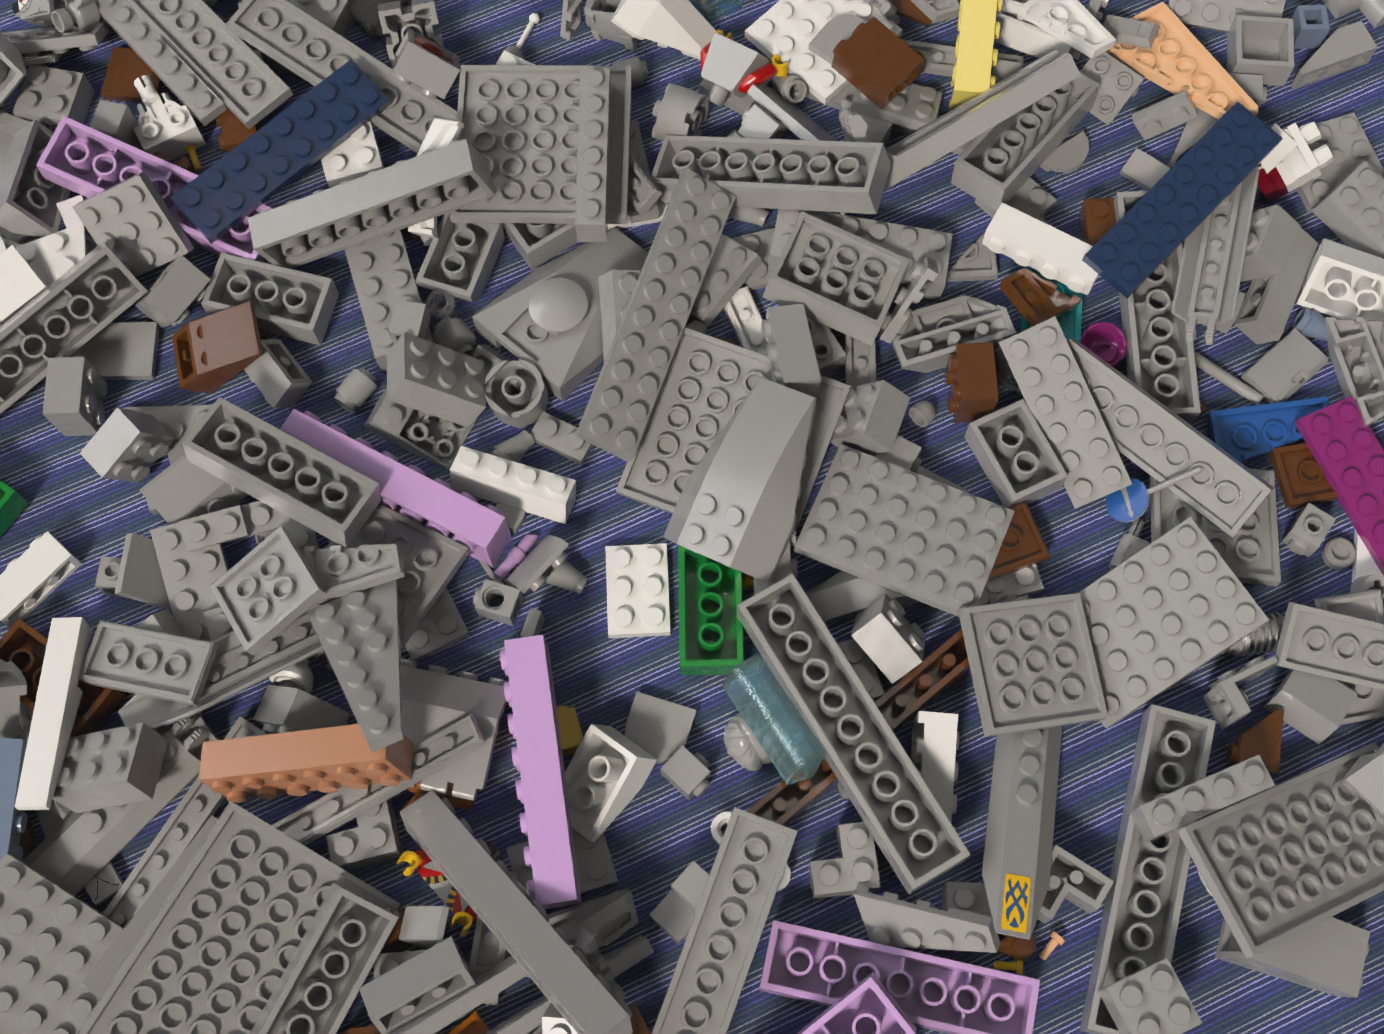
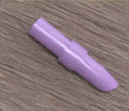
M527 534L516 547L514 546L507 554V558L495 570V576L504 580L512 569L525 558V554L533 546L538 535Z

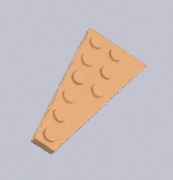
M1164 2L1129 18L1155 23L1160 26L1151 49L1115 42L1114 47L1106 51L1134 72L1175 95L1186 90L1197 108L1218 120L1237 101L1254 115L1258 114V105Z

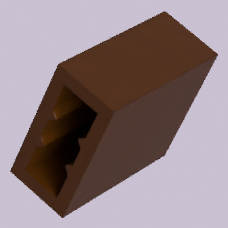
M872 17L866 24L860 23L848 40L843 39L836 45L833 50L834 58L831 67L882 110L920 75L925 59L877 18Z

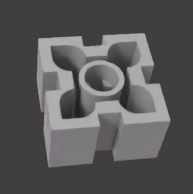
M411 0V6L402 7L401 1L378 4V14L383 34H391V37L386 38V48L391 68L393 67V57L407 32L405 30L410 26L418 28L419 30H416L417 33L445 48L441 28L434 29L433 25L439 24L435 0Z

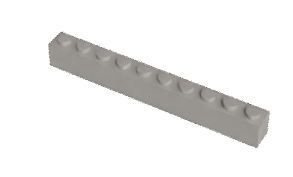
M431 790L400 811L406 831L577 1034L633 1033L630 1017L633 1015L628 1005L621 998L618 1000L614 999L609 993L611 989L602 975H593L588 969L590 965L581 951L576 950L573 952L568 946L569 940L565 933L558 926L554 929L548 923L549 918L544 909L539 904L532 905L528 900L530 898L528 892L519 881L515 884L509 878L510 873L501 860L495 862L491 858L492 854L487 844L481 838L476 840L472 836L473 831L464 818L457 819L454 815L455 810L447 798L440 799Z

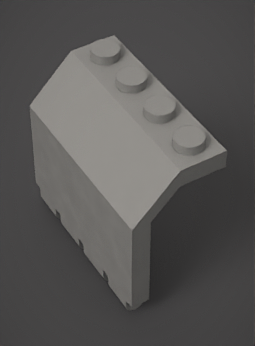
M401 658L404 735L413 741V746L469 714L476 718L487 743L421 781V790H433L435 793L447 795L450 783H453V797L475 801L478 789L485 790L500 718L507 704L504 694V682L509 681L490 677L489 683L477 681L478 674L459 671L458 677L447 675L448 668L430 664L428 670L416 668L418 662ZM417 783L411 786V788H416Z

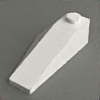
M621 0L611 19V22L634 38L657 42V46L663 48L669 46L678 49L682 54L701 60V50L712 40L716 32L689 0Z

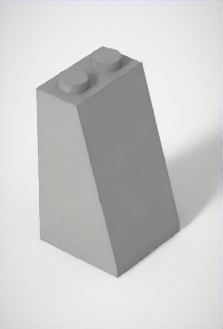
M1330 917L1246 959L1226 920L1223 918L1215 958L1336 997L1358 998L1359 990L1363 984L1362 973L1365 958L1369 952L1370 931Z

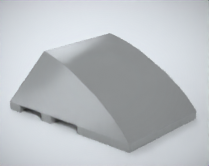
M1326 317L1329 356L1345 398L1353 397L1360 410L1364 425L1367 427L1384 416V321L1365 320V318L1336 320V317Z

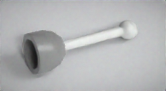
M532 13L529 16L530 22L516 46H508L503 52H509L523 59L520 49L534 24L540 21V16L537 13Z

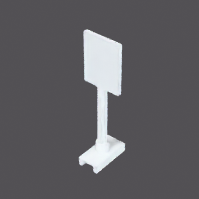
M11 245L0 254V324L47 288L14 245Z

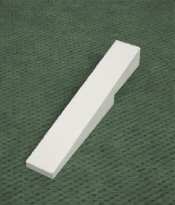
M82 617L52 618L15 802V808L18 810H50L82 696V691L77 684L93 631Z

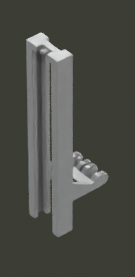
M1058 50L1051 51L887 148L886 152L891 167L884 191L1079 77L1081 74L1072 55L1065 53L1061 56ZM842 108L838 118L850 142H873L866 136L868 125L863 120L862 115H859L853 109Z
M618 890L558 927L568 938V946L570 948L574 946L575 950L581 951L590 965L588 969L593 975L600 974L606 980L611 989L609 993L614 999L618 1000L621 998L624 1000L625 994L614 978L654 953L648 939L640 935L607 957L600 954L599 946L592 934L632 910L625 896ZM510 956L474 979L476 985L390 1034H434L527 976V973ZM544 996L485 1034H527L542 1024V1017L551 1002Z

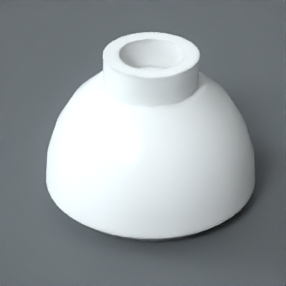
M307 658L269 677L271 683L275 686L298 688L307 693H310L313 687V674L308 666L309 660Z

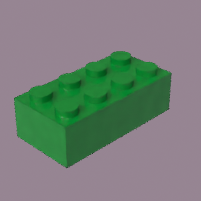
M678 545L680 675L743 674V625L737 617V605L742 603L741 572Z

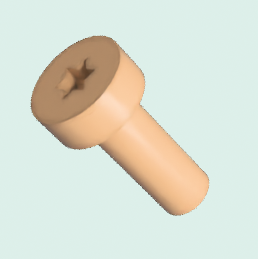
M1054 931L1049 935L1052 939L1038 955L1044 961L1058 944L1062 946L1065 942Z

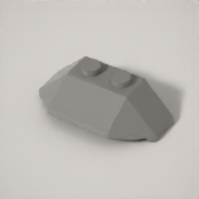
M964 295L911 311L908 319L893 339L892 344L902 369L929 373L949 367V355L954 354L956 344L993 342V348L995 349L1000 346L999 342L1016 335V331L1006 307L995 306L984 300Z

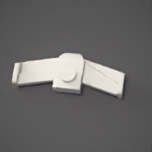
M434 118L417 156L427 150H436L455 141L465 124L456 120ZM437 217L409 226L408 232L438 239Z

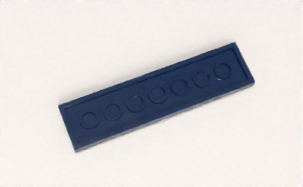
M350 59L171 196V201L212 244L390 105L389 99Z
M1237 101L1084 255L1082 261L1128 299L1280 144L1283 138Z

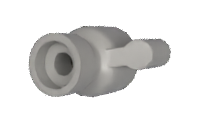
M74 0L68 3L67 9L60 8L52 11L51 18L56 29L63 33L71 30L73 25L78 28H85L99 23L100 14L95 0Z

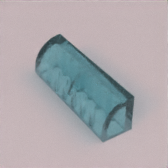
M760 654L745 660L726 677L722 684L724 690L787 785L813 777L824 759L826 751Z

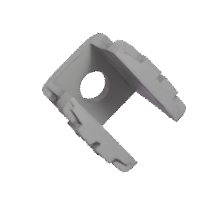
M587 0L584 7L587 26L591 27L590 30L594 39L600 41L602 38L625 45V48L635 51L638 39L632 37L611 22L621 0Z

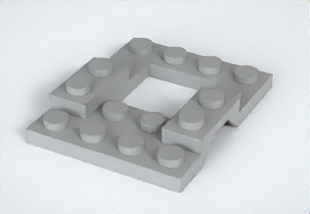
M261 501L226 508L181 520L178 523L151 529L150 533L173 617L183 631L184 636L211 642L234 631L210 589V586L229 570L222 543L267 532L282 526L289 532L305 558L304 546H315L317 549H320L316 531Z

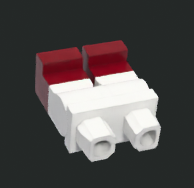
M1314 122L1299 128L1296 123H1293L1287 127L1288 129H1284L1283 131L1296 142L1297 146L1268 174L1264 168L1259 170L1257 186L1267 204L1304 185L1312 178L1315 179L1321 176L1320 169L1334 161L1333 155L1326 144L1311 152L1308 145L1321 139V134Z

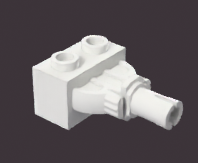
M148 75L141 76L146 87L143 86L139 77L134 81V86L137 88L147 109V112H145L141 103L137 105L140 115L138 126L133 128L145 152L151 155L162 152L167 160L170 161L188 153L185 151V148L189 145H196L199 148L206 144L186 105L180 106L176 102L171 101L167 93H162L165 104H163L151 77Z

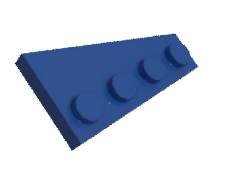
M1327 396L1209 411L1206 417L1211 441L1243 463L1266 454L1273 448L1284 447L1304 439L1295 422L1302 417L1329 406L1330 403Z

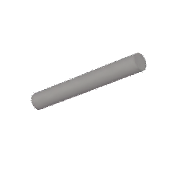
M1194 351L1195 364L1198 368L1255 405L1259 404L1264 395Z

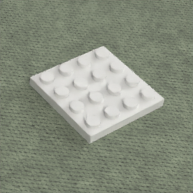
M779 0L745 30V38L771 60L774 55L778 54L781 56V64L788 61V74L802 77L806 83L807 90L825 105L850 83L831 67L832 64L808 49L812 39L830 20L838 16L853 15L868 22L872 17H875L899 38L902 36L903 29L892 20H886L872 4L870 6L863 0Z

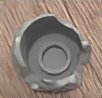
M750 710L740 712L733 716L728 724L724 726L723 740L728 755L747 770L757 771L761 769L762 764L773 763L779 759L781 739L778 724L774 723L763 712Z

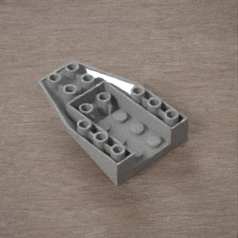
M613 228L608 231L607 242H586L535 269L473 315L472 318L476 331L497 349L503 345L519 359L532 363L541 373L544 380L543 383L545 382L547 389L564 402L604 360L598 277L612 269L642 270L648 252L617 228ZM551 278H567L575 281L583 288L588 299L587 316L575 328L565 331L560 335H551L547 330L539 327L532 320L528 308L529 298L533 290L540 283Z

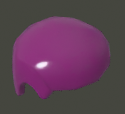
M1099 322L1090 325L1081 336V344L1113 368L1117 367L1126 356L1127 343L1125 335L1113 323Z

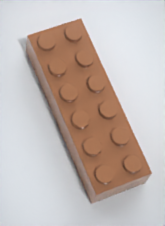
M359 724L208 741L202 744L199 781L209 786L213 792L222 794L228 801L234 803L246 802L247 798L252 797L275 799L279 794L304 796L307 795V791L316 790L324 793H333L338 791V788L343 787L366 789L370 784L379 783L384 786H396L400 781L412 780L413 741L404 735L403 740L372 753Z

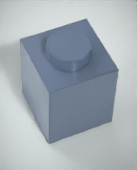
M1326 5L1297 6L1291 18L1294 24V49L1319 48L1330 30Z

